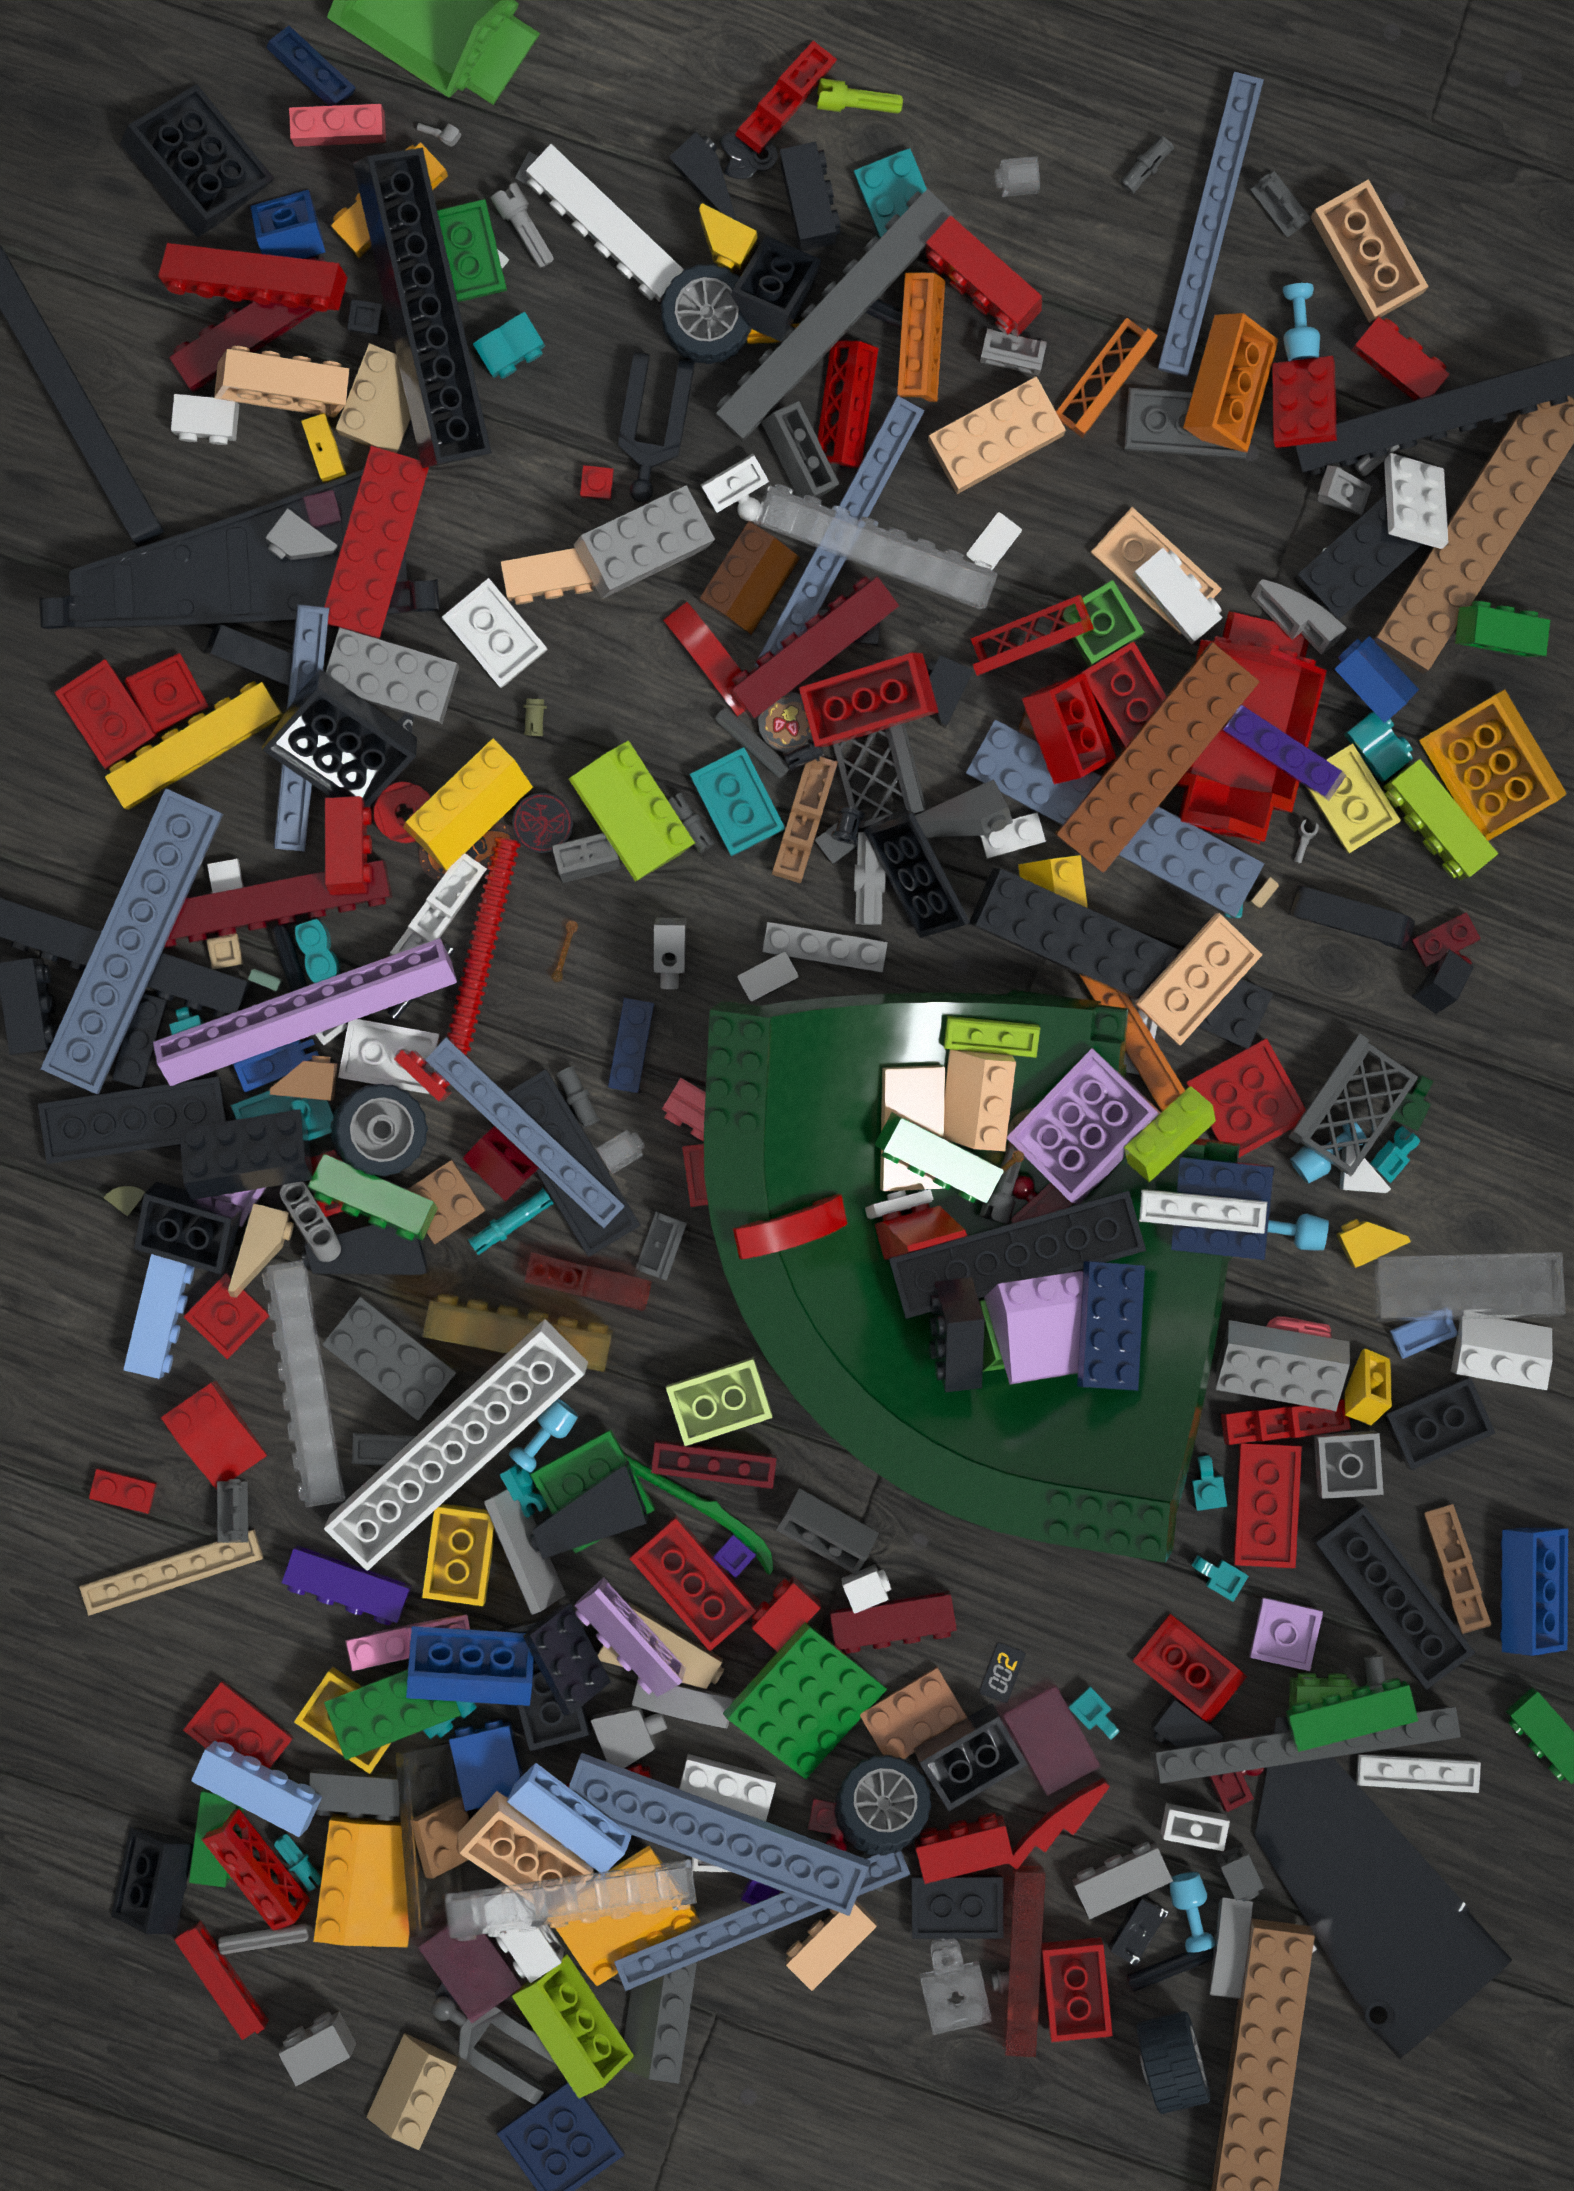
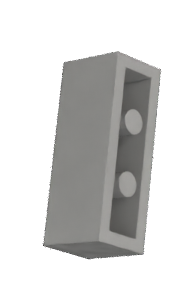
M1149 1842L1141 1843L1132 1848L1133 1853L1124 1857L1120 1854L1112 1856L1104 1861V1866L1096 1870L1093 1867H1089L1076 1874L1078 1878L1072 1881L1089 1919L1173 1882L1156 1843L1151 1845Z

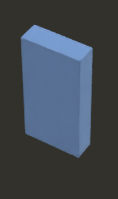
M1447 1307L1440 1308L1390 1330L1401 1359L1458 1335Z

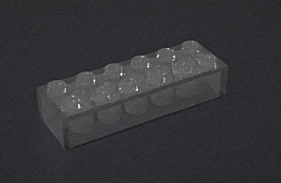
M1562 1252L1378 1257L1373 1261L1376 1322L1560 1317L1566 1313Z

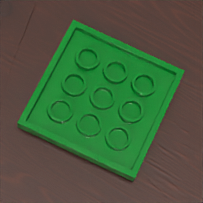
M804 1622L723 1712V1715L806 1780L861 1719V1713L871 1708L887 1688L809 1624Z

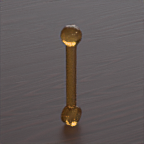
M569 921L566 924L567 935L556 971L551 974L552 980L557 983L563 979L562 969L573 933L578 930V925L575 921Z
M1015 1151L1012 1154V1158L1001 1167L1004 1170L1003 1174L1016 1162L1023 1161L1024 1153L1022 1151Z

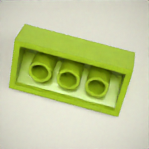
M629 740L607 752L569 778V781L635 882L680 856L695 844Z

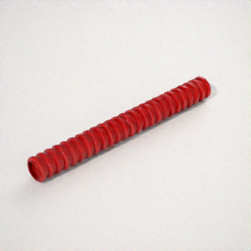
M499 836L494 838V842H496V846L492 847L494 855L489 858L492 861L491 865L487 866V869L490 870L489 875H485L487 884H483L485 892L480 895L483 898L482 903L479 902L478 907H481L480 912H476L478 921H474L476 929L472 930L471 934L474 937L473 940L470 939L469 944H472L471 949H467L469 958H465L467 966L463 967L462 970L465 972V975L460 978V981H463L462 986H458L460 995H456L458 1004H454L453 1008L456 1009V1012L451 1015V1018H454L453 1023L449 1024L451 1032H447L449 1040L466 1056L468 1051L471 1052L472 1049L469 1047V1044L474 1041V1038H471L472 1033L476 1032L474 1024H478L476 1015H479L481 1012L478 1010V1007L483 1003V1001H480L481 996L485 995L483 986L487 987L485 978H488L490 975L487 973V970L492 966L489 963L490 959L494 958V955L491 953L492 949H496L494 941L498 940L496 933L501 929L498 924L503 921V918L500 916L501 912H505V908H503V904L507 903L505 895L510 892L507 889L508 885L512 883L509 880L510 875H514L512 866H516L514 858L518 857L519 853L516 850L521 846L516 840Z

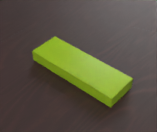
M947 1016L943 1046L944 1049L1036 1058L1040 1026Z

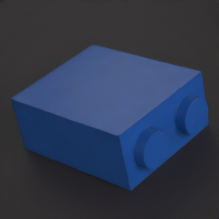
M1370 636L1363 642L1357 638L1338 656L1341 663L1335 668L1337 673L1384 723L1407 704L1419 690Z
M495 1719L485 1722L484 1728L473 1730L472 1725L455 1729V1734L451 1735L449 1742L465 1811L481 1808L496 1791L509 1798L514 1784L523 1776L511 1721L503 1723L502 1719Z

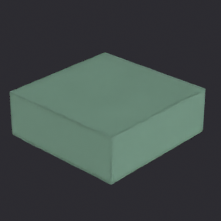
M257 969L251 970L248 977L250 981L279 992L284 983L282 979Z

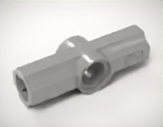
M858 832L857 864H855L854 892H856L855 924L881 925L882 893H885V871L865 833Z

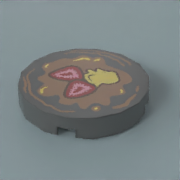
M788 692L758 717L759 732L764 741L774 750L784 753L807 744L809 739L813 740L801 694Z

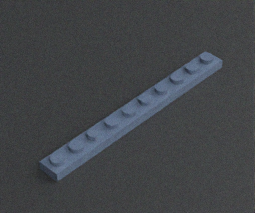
M1238 72L1233 73L1158 366L1160 371L1187 377L1189 374L1264 79Z
M900 396L895 398L759 657L769 650L775 653L782 647L780 644L781 640L792 632L798 635L806 629L804 623L818 613L925 410Z
M901 1851L885 1856L877 1854L867 1858V1860H870V1865L858 1896L910 1875ZM784 1892L619 1959L614 1963L624 1989L627 1991L825 1910L827 1907Z

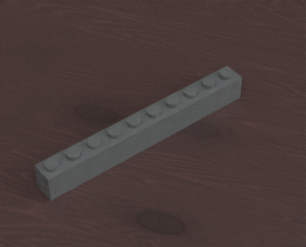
M928 188L923 194L917 191L906 203L909 209L901 217L896 214L885 225L888 231L880 239L875 236L865 246L863 250L866 254L858 262L854 258L842 271L846 276L838 284L835 281L831 282L821 294L824 299L817 306L812 303L802 313L800 317L803 321L795 329L793 326H790L782 339V344L775 351L771 348L768 349L758 361L761 366L754 373L749 370L738 381L737 384L740 388L734 395L731 396L727 393L716 405L719 409L716 417L742 442L926 248L928 239L950 215L954 217V213Z
M1453 1706L1416 1711L1418 1722L1301 1752L1295 1749L1290 1730L1151 1751L1154 1780L1156 1783L1161 1784L1460 1738L1457 1710Z

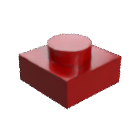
M583 465L580 497L611 500L614 468Z

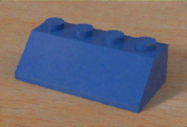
M1514 1528L1502 1530V1600L1500 1604L1502 1611V1630L1500 1633L1502 1652L1534 1656L1567 1650L1568 1528Z
M412 1626L406 1698L530 1706L534 1657L523 1638V1635L526 1633Z

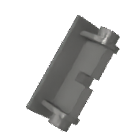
M1275 171L1270 175L1269 173L1259 180L1257 185L1250 189L1286 238L1311 220L1310 216Z
M229 1479L228 1482L217 1481V1543H248V1482H241L240 1479Z

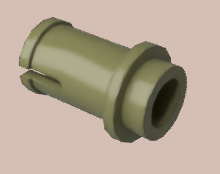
M526 699V705H523V708H526L524 735L543 736L544 709H547V706H544V699Z

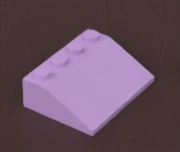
M1092 1048L1007 1136V1139L1070 1202L1079 1205L1126 1156L1124 1147L1161 1112Z
M1083 1271L1000 1283L984 1296L1009 1384L1078 1373Z
M604 1577L576 1602L575 1607L578 1610L575 1613L586 1626L590 1623L599 1632L596 1634L598 1640L607 1649L611 1646L619 1654L617 1657L618 1662L628 1672L632 1669L640 1677L637 1682L646 1693L650 1694L653 1692L658 1697L678 1686L683 1681L686 1667Z

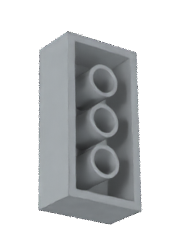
M686 485L581 535L574 543V547L600 597L603 599L707 549L715 538Z
M339 627L326 674L368 703L442 725L460 666L456 662Z
M1229 1320L1216 1366V1390L1336 1411L1350 1366V1342Z

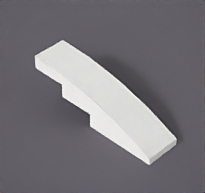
M467 854L462 855L448 869L428 896L425 904L411 921L408 929L392 949L390 955L392 956L439 939L487 868Z

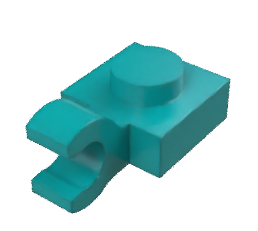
M1401 1126L1395 1132L1394 1144L1388 1141L1370 1163L1382 1178L1389 1183H1392L1408 1164L1410 1159L1407 1155L1420 1143V1139L1414 1133L1406 1139L1410 1132L1404 1126Z
M1210 1455L1197 1457L1200 1478L1191 1479L1196 1510L1227 1507L1223 1476L1213 1475V1463Z
M516 1463L502 1472L500 1476L513 1501L518 1500L520 1502L523 1514L528 1518L535 1513L531 1503H534L539 1511L544 1510L547 1504L541 1495L535 1494L532 1491L535 1489L530 1475L531 1473Z
M1197 1555L1191 1565L1196 1570L1210 1577L1206 1583L1207 1587L1234 1602L1249 1577L1246 1573L1222 1559L1216 1567Z
M1091 1686L1068 1706L1089 1730L1097 1724L1110 1739L1120 1732L1117 1726L1106 1716L1112 1710L1111 1707Z

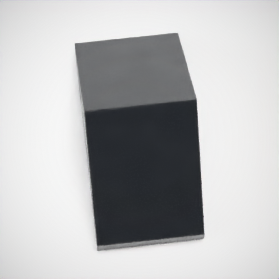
M1449 948L1411 996L1430 1011L1437 1014L1458 1000L1474 966Z

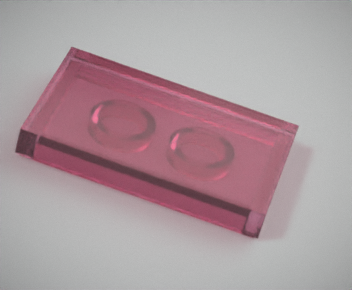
M1056 1685L1003 1714L1047 1796L1101 1767Z
M470 1911L464 1913L418 1947L471 2023H474L522 1987Z

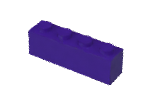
M1240 705L1224 728V731L1229 736L1328 801L1346 777L1342 770L1243 705Z
M299 1545L292 1551L282 1580L283 1584L288 1585L287 1590L299 1595H305V1592L317 1595L316 1600L324 1604L333 1605L334 1602L346 1605L345 1610L356 1615H362L363 1612L372 1614L375 1621L385 1625H391L392 1622L398 1623L412 1586Z

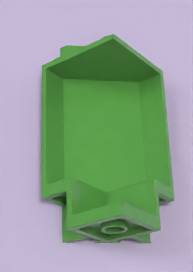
M333 0L327 16L328 19L448 98L458 89L463 91L465 88H468L492 105L495 104L541 34L513 16L519 5L516 0Z

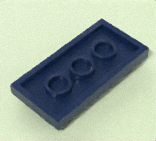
M1084 1261L1077 1387L1138 1390L1145 1266Z

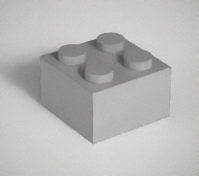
M1372 1430L1314 1435L1318 1496L1325 1499L1384 1495L1380 1433Z
M340 2011L333 2015L330 2012H326L314 2019L315 2024L311 2027L304 2029L303 2026H300L287 2034L288 2038L283 2041L279 2056L295 2086L351 2057L356 2041Z

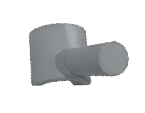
M421 123L417 125L418 131L433 135L450 147L454 146L461 137L459 130L449 123L443 131Z
M1306 819L1300 824L1298 833L1301 838L1295 862L1302 863L1309 840L1319 830L1317 822L1314 825L1313 833H1307L1304 830Z

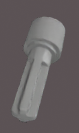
M517 183L510 184L509 189L506 191L500 190L491 197L493 204L503 220H511L537 266L541 268L554 260L553 256L526 212L529 203Z

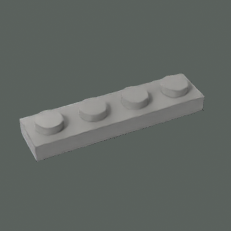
M767 922L762 952L775 955L786 952L788 957L882 973L888 942Z

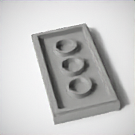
M507 1488L485 1500L484 1504L530 1613L533 1615L541 1612L566 1594L551 1558L543 1559L541 1553H536L532 1546L530 1535L533 1534L532 1530L536 1525L532 1515L527 1518L523 1514L520 1502L518 1500L513 1501Z

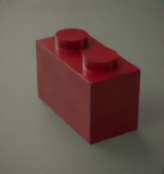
M496 1126L489 1130L462 1158L505 1202L539 1169Z

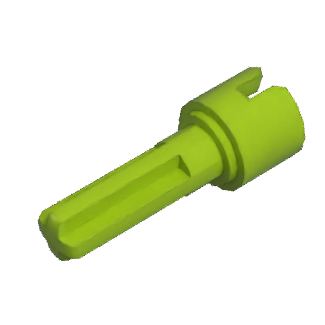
M820 78L817 92L819 100L816 103V109L841 112L845 107L897 114L902 110L903 98L901 95L848 88V85H845V81Z

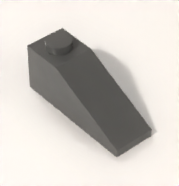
M994 779L915 815L926 838L987 835L991 832L1000 831L1013 823L1009 808Z

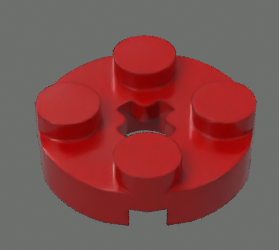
M398 782L388 786L381 793L374 807V819L378 829L392 841L405 844L416 842L403 828L406 821L402 817L398 818L396 813L401 811V805L406 804L407 808H413L414 814L431 796L420 786L409 782Z

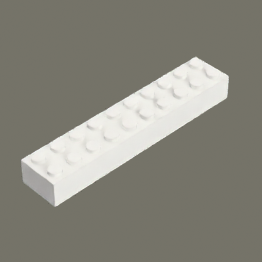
M544 1319L330 1514L324 1530L368 1571L585 1374L588 1361Z

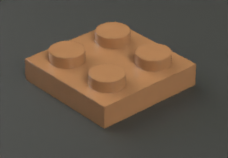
M453 1160L407 1189L433 1201L438 1207L427 1231L434 1244L486 1211Z
M454 1797L410 1820L425 1878L433 1879L468 1860L459 1854L458 1832L469 1822L468 1812L465 1811L462 1797Z

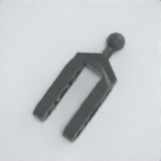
M445 1996L438 1997L433 2002L432 2014L438 2020H451L459 2025V2056L474 2068L530 2103L537 2104L545 2092L544 2087L527 2074L477 2044L492 2023L504 2033L556 2064L530 2023L509 2009L499 2006L494 2002L465 2015L456 2009L455 2003L451 1998Z

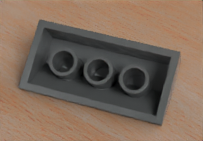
M697 1962L631 1988L624 2041L634 2057L622 2069L650 2080L679 2084Z

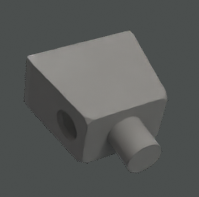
M656 917L654 923V972L661 973V989H678L679 973H685L686 918ZM665 953H673L675 960L669 961L665 959Z
M635 1706L595 1714L591 1717L592 1726L606 1761L621 1768L627 1767L655 1749V1741L652 1735L668 1729L663 1714L656 1713L645 1718L642 1709Z

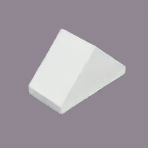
M1353 1145L1342 1148V1161L1351 1166L1356 1159ZM1365 1158L1351 1177L1341 1170L1339 1189L1387 1193L1391 1190Z

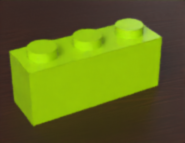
M1190 1086L1124 1147L1127 1163L1148 1182L1152 1181L1216 1121L1213 1105Z

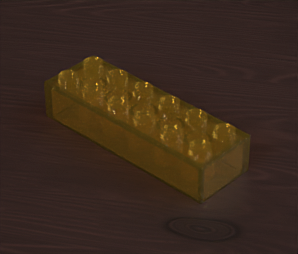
M441 1293L438 1295V1298H433L429 1301L423 1337L508 1353L546 1319L588 1361L587 1369L605 1372L614 1332L607 1331L608 1325L590 1322L589 1326L586 1327L578 1325V1319L560 1316L558 1321L549 1320L547 1313L530 1311L528 1315L518 1314V1308L500 1305L497 1310L488 1308V1302L471 1299L466 1304L458 1302V1296Z

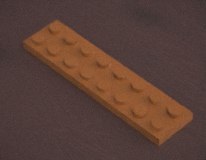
M1211 642L1055 834L1104 873L1260 681Z

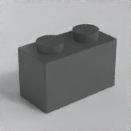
M1242 1843L1215 1855L1227 1885L1236 1901L1242 1899V1901L1251 1900L1259 1895V1890L1264 1889L1253 1862Z

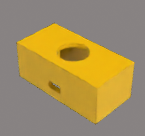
M325 413L302 420L301 422L323 483L346 476L347 474Z

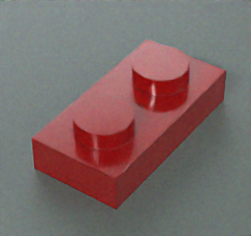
M97 1468L89 1499L148 1514L150 1513L157 1483Z

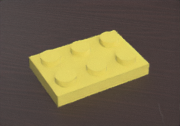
M1353 743L1326 760L1342 770L1346 775L1329 801L1306 787L1347 854L1401 821Z

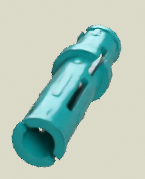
M542 1188L497 1220H491L489 1226L469 1238L468 1241L476 1253L480 1255L498 1241H505L507 1235L512 1233V1231L553 1205L554 1202L545 1189Z

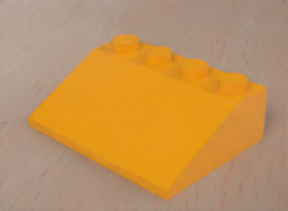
M1505 689L1419 740L1455 802L1488 841L1567 795Z
M340 1814L332 1815L329 1820L313 1942L343 1946L408 1947L420 1859L411 1824L370 1818H349Z
M647 1846L607 1871L604 1875L602 1874L545 1910L548 1918L582 1969L596 1986L618 1974L615 1961L681 1935L701 1922L690 1897L650 1846Z

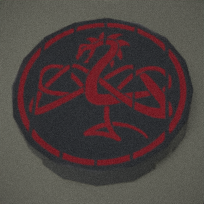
M537 793L528 796L520 802L514 811L512 825L514 835L522 846L531 852L546 854L554 852L552 846L568 841L573 828L571 811L563 800L556 795Z

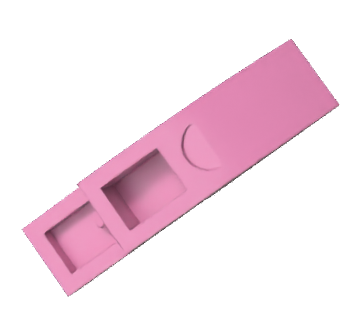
M465 1614L424 1621L345 1640L351 1670L356 1671L409 1658L412 1626L470 1630L468 1616Z

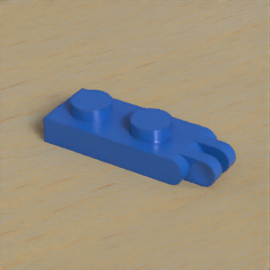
M313 1039L303 1043L297 1040L233 1064L244 1092L281 1079L303 1061L312 1060V1055L319 1056L318 1051L305 1054L304 1049L315 1045Z

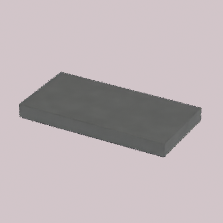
M1140 388L1128 389L1124 450L1245 459L1247 453L1202 441L1183 428L1193 392Z

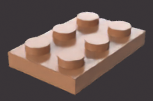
M938 1667L933 1668L874 1703L871 1708L860 1715L883 1756L892 1755V1757H900L902 1759L915 1753L914 1748L967 1718Z

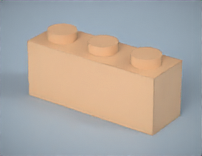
M575 548L501 561L507 598L509 601L515 600L516 605L533 602V597L545 595V599L559 598L563 596V591L575 589V594L593 591V586H595Z
M857 1901L854 1903L850 1916L829 1909L831 1914L824 1921L821 1919L817 1920L808 1930L810 1935L802 1943L799 1940L796 1941L786 1952L788 1955L786 1966L811 1991L877 1927L876 1920Z

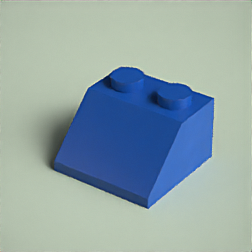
M309 190L250 206L256 239L262 254L310 259L326 252Z

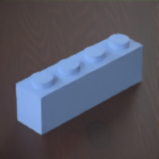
M151 1254L124 1371L158 1379L164 1377L165 1372H170L173 1355H169L171 1344H176L179 1337L180 1326L176 1325L179 1313L183 1314L186 1308L188 1297L183 1294L186 1283L191 1284L194 1266Z
M214 1741L204 1750L191 1780L197 1785L297 1837H300L308 1829L322 1798L321 1795L315 1793L312 1787L306 1784H298L288 1779L285 1773L279 1770H271L261 1765L258 1759L252 1756H244L234 1751V1748L225 1742Z
M537 1763L514 1784L507 1803L603 1875L625 1854L632 1836Z

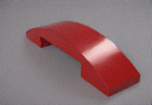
M686 602L663 621L738 717L745 711L728 688L734 684L732 679L741 672V669L695 610Z
M836 1194L812 1202L813 1206L768 1221L758 1220L734 1228L733 1232L739 1259L758 1257L796 1247L824 1237L847 1225L842 1194Z

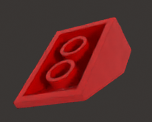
M929 1203L911 1207L912 1213L901 1216L900 1211L882 1215L883 1221L874 1224L884 1260L967 1236L965 1229L941 1206L930 1208Z
M217 1381L210 1383L161 1417L178 1444L216 1490L217 1481L228 1482L229 1479L236 1478L268 1456Z
M1171 1614L1132 1661L1208 1724L1211 1723L1247 1678L1240 1669Z

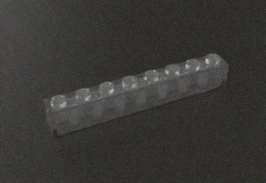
M776 484L775 487L769 486L765 490L754 524L976 609L986 608L998 575L997 572L991 571L992 566L979 560H975L974 564L963 560L964 555L959 552L946 549L944 553L934 549L935 544L921 538H918L917 542L906 538L907 533L892 527H890L889 531L879 528V522L862 516L858 520L850 517V511L839 506H833L832 509L821 505L822 501L810 495H804V498L792 494L793 489L781 484Z
M303 1260L266 1266L267 1272L262 1273L265 1291L270 1290L272 1302L267 1303L270 1321L275 1320L277 1332L272 1333L275 1351L280 1350L282 1362L278 1363L277 1367L280 1381L285 1380L287 1392L283 1393L282 1397L285 1411L290 1410L292 1422L288 1423L287 1427L290 1441L295 1440L297 1452L292 1454L295 1471H300L302 1483L297 1484L300 1501H305L306 1508L343 1502L345 1500V1493L308 1270Z
M691 1859L446 1894L445 1900L450 1939L457 1938L458 1941L473 1940L476 1938V1935L487 1933L490 1937L505 1935L508 1930L519 1929V1932H531L537 1930V1926L549 1924L551 1928H560L567 1926L570 1921L577 1920L584 1924L597 1922L599 1917L611 1916L612 1919H622L630 1916L629 1913L640 1911L644 1915H650L660 1912L661 1908L672 1907L673 1910H685L690 1908L691 1904L697 1903Z

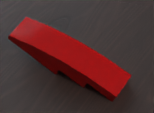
M812 41L779 77L776 85L758 103L756 110L738 128L735 136L760 154L819 84L820 78L826 76L837 59L815 41Z
M1345 1399L1339 1400L1336 1411L1294 1404L1221 1414L1225 1445L1288 1437L1297 1438L1350 1430L1349 1417L1345 1415Z
M1102 1778L1074 1793L1050 1810L1012 1849L1014 1862L1009 1864L1018 1869L1035 1845L1046 1852L1063 1828L1074 1835L1109 1789L1108 1781Z

